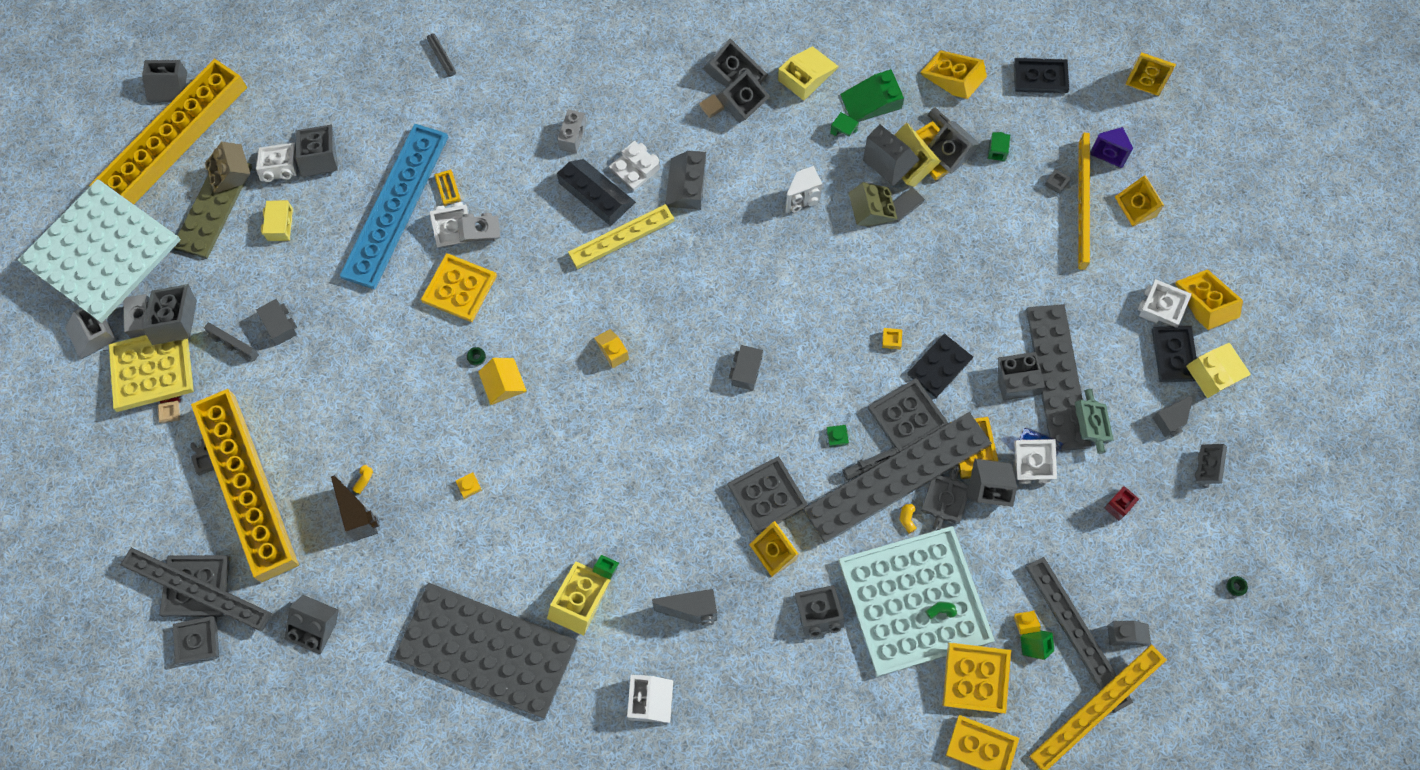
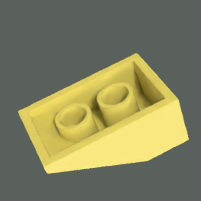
M1230 343L1209 351L1186 366L1207 399L1251 375Z
M575 561L550 605L547 619L584 636L611 580L592 572V568Z

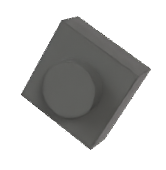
M1054 169L1047 179L1045 186L1061 194L1071 177Z

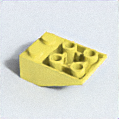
M812 46L790 57L779 68L778 81L804 101L839 66Z
M906 122L894 135L910 147L920 159L902 177V180L907 185L915 187L941 161Z

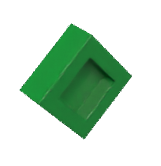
M846 425L826 428L829 447L849 445Z
M601 555L594 565L592 572L611 580L618 568L619 562Z

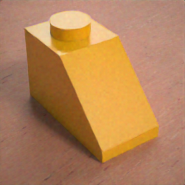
M611 329L594 337L612 368L629 360L627 349Z

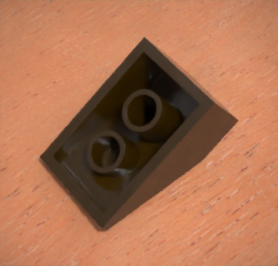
M335 475L331 476L345 532L354 541L378 534L377 527H380L377 516H374L372 511H369Z

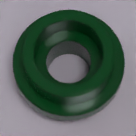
M473 347L467 353V360L473 366L481 365L486 359L484 350L479 347ZM474 355H480L478 359H473Z
M1233 576L1227 581V590L1233 596H1243L1248 590L1247 582L1242 577ZM1234 583L1240 586L1239 590L1234 588Z

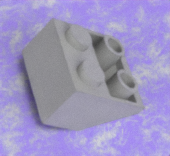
M82 308L73 312L65 327L81 359L116 341L106 319L101 323Z

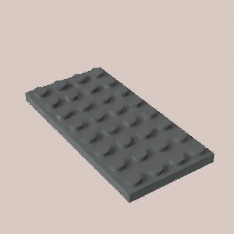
M428 583L394 659L545 719L578 641Z

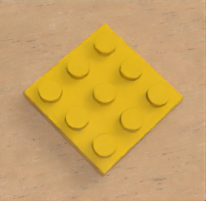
M446 253L421 301L449 314L473 322L497 274Z
M948 642L942 706L1006 714L1011 650Z

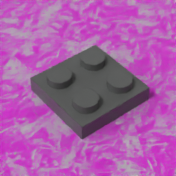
M210 616L173 624L176 665L219 658L217 617Z

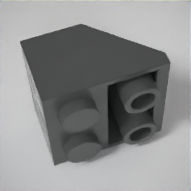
M180 60L144 61L142 77L148 102H172L185 89L188 72Z
M1036 352L998 357V383L1003 400L1041 395L1045 385Z
M974 458L967 497L977 503L1013 507L1017 485L1012 464Z
M302 595L289 607L284 639L321 654L336 626L339 610Z

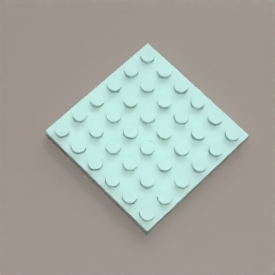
M97 179L18 261L102 323L181 239Z
M953 526L838 560L876 677L946 657L948 642L983 646L995 641ZM939 601L950 602L956 606L957 615L950 618L946 613H940L930 619L925 610Z

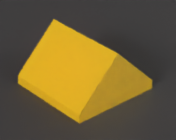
M1146 175L1115 196L1132 226L1157 217L1164 207L1163 202Z
M492 358L478 371L490 405L527 392L514 358Z
M775 521L749 544L771 577L788 567L798 558V552Z

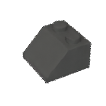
M950 121L944 124L928 147L941 161L939 164L952 174L973 155L981 144L955 121Z

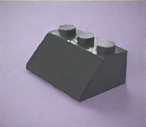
M881 124L867 136L863 161L892 186L920 160L910 147Z
M686 151L671 158L665 201L667 207L701 210L706 170V152Z

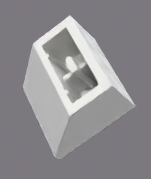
M814 166L796 172L787 192L785 209L787 213L791 211L793 213L798 212L802 207L814 206L820 201L822 182Z
M631 675L627 712L628 720L670 723L673 680L654 676Z

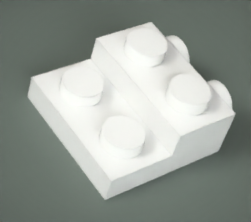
M633 141L622 151V156L609 166V169L634 192L660 170V161L655 154L650 155L647 152V148L643 143L640 142L638 144L636 141Z
M295 143L259 147L256 171L260 181L271 182L279 178L288 180L293 176H297L298 164L296 161Z
M463 202L454 203L449 208L437 206L434 207L433 211H430L437 248L467 243L460 242L457 222L464 214H469L466 204L463 205Z
M1155 279L1152 286H1147L1144 293L1147 298L1140 302L1137 309L1141 311L1139 317L1156 324L1158 321L1177 328L1191 293Z
M1056 439L1014 440L1015 460H1013V471L1015 480H1019V484L1031 483V480L1039 479V483H1051V479H1057Z

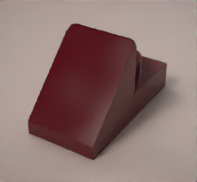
M1123 486L1106 504L1104 509L1120 521L1137 503L1139 498Z

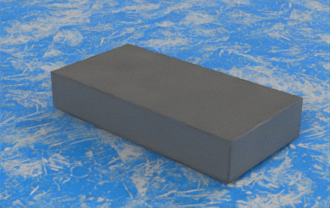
M913 187L893 202L897 223L925 200Z

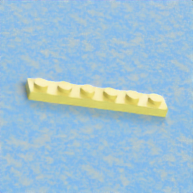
M665 204L568 251V254L576 269H579L675 222L674 217Z

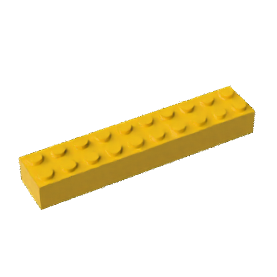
M214 58L89 186L99 179L129 202L135 204L247 89L242 77Z
M225 389L192 403L194 415L253 577L262 583L298 567L299 563L236 396L229 389Z

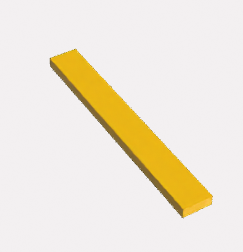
M1083 132L1078 142L1079 270H1086L1090 263V133Z
M1152 644L1148 646L1029 756L1030 759L1040 770H1048L1166 662L1167 659Z

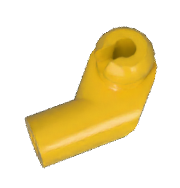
M367 465L360 467L359 473L362 475L352 487V490L358 494H361L373 474V469Z
M905 504L901 508L899 517L900 522L909 534L917 530V527L911 520L913 512H915L913 504Z

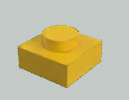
M883 328L882 348L901 350L903 329Z
M473 472L455 480L464 499L482 491Z
M1035 611L1014 614V620L1020 635L1040 631L1041 625Z

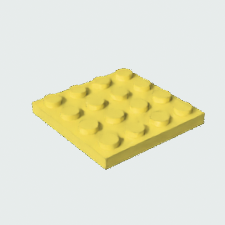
M143 335L109 344L113 409L116 412L194 392L188 339L152 345L148 337Z

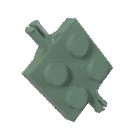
M1086 389L1084 392L1087 401L1079 400L1075 402L1082 439L1091 440L1096 444L1097 454H1103L1106 452L1104 443L1114 441L1107 406L1094 399L1093 389Z

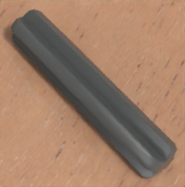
M434 33L428 35V42L449 77L455 75L456 69Z

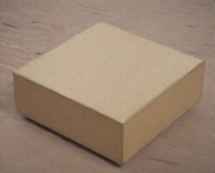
M714 94L700 102V107L709 118L724 110V105Z
M178 401L158 404L159 423L180 420Z

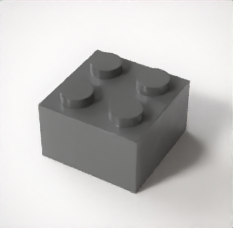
M748 69L740 73L716 96L739 123L746 120L770 98L769 94Z

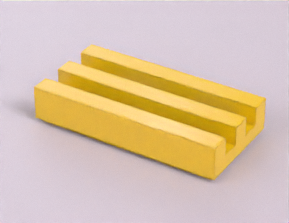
M452 170L434 174L443 205L447 206L455 202H462ZM446 175L450 176L456 195L454 198L452 197ZM439 177H443L449 197L447 200L445 199Z

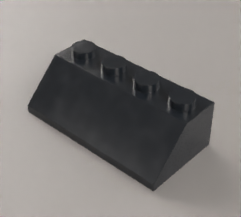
M585 159L569 161L557 172L559 184L609 226H612L636 203V201Z

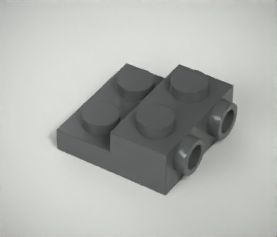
M834 585L795 593L804 636L818 637L821 635V632L837 633L841 631V628H844V616Z

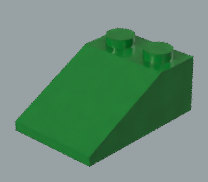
M891 69L874 74L840 94L849 117L858 122L900 110L904 102V96Z

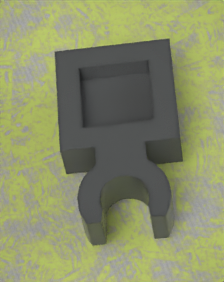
M201 439L202 445L197 448L194 442L191 443V449L196 452V455L191 456L195 472L199 476L214 470L204 439Z

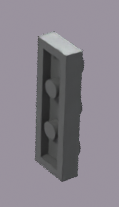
M208 322L205 325L204 329L209 333L207 336L215 342L220 340L225 348L230 351L233 349L237 350V354L245 360L250 358L255 361L259 356L254 348Z

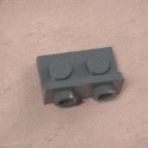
M1225 444L1201 445L1200 452L1198 453L1199 462L1195 478L1196 482L1202 487L1209 488V484H1222L1227 452Z

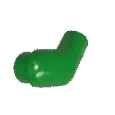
M939 601L925 610V613L930 619L940 613H946L948 617L953 618L957 615V610L953 603Z

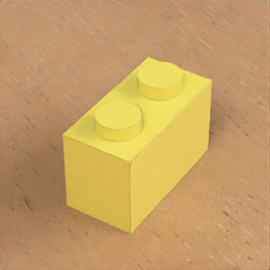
M288 200L266 201V206L263 208L264 224L261 225V233L267 241H290L293 207Z

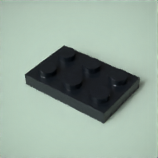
M1014 59L1015 92H1069L1068 59Z
M1174 326L1153 327L1152 336L1159 381H1196L1186 367L1197 359L1192 326H1178L1177 328Z
M944 333L908 371L907 375L912 379L917 378L924 389L935 398H938L971 362L973 356Z

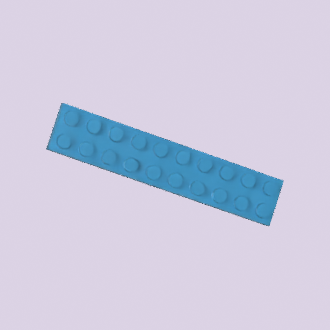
M414 124L340 274L341 279L374 290L376 289L448 140L447 133Z

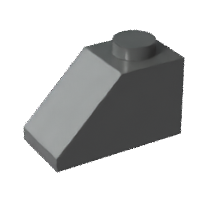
M1191 396L1158 411L1153 416V420L1164 437L1169 435L1175 437L1183 432L1182 428L1188 422L1193 398Z
M1113 621L1107 625L1110 646L1151 645L1149 624L1138 621Z

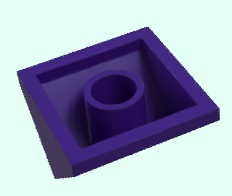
M1120 127L1099 133L1090 151V155L1123 168L1133 150V146L1124 128Z

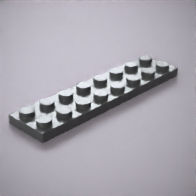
M1065 304L1027 307L1026 312L1033 351L1037 354L1045 385L1041 395L1049 439H1056V451L1091 448V440L1082 439L1076 415L1075 402L1083 400Z

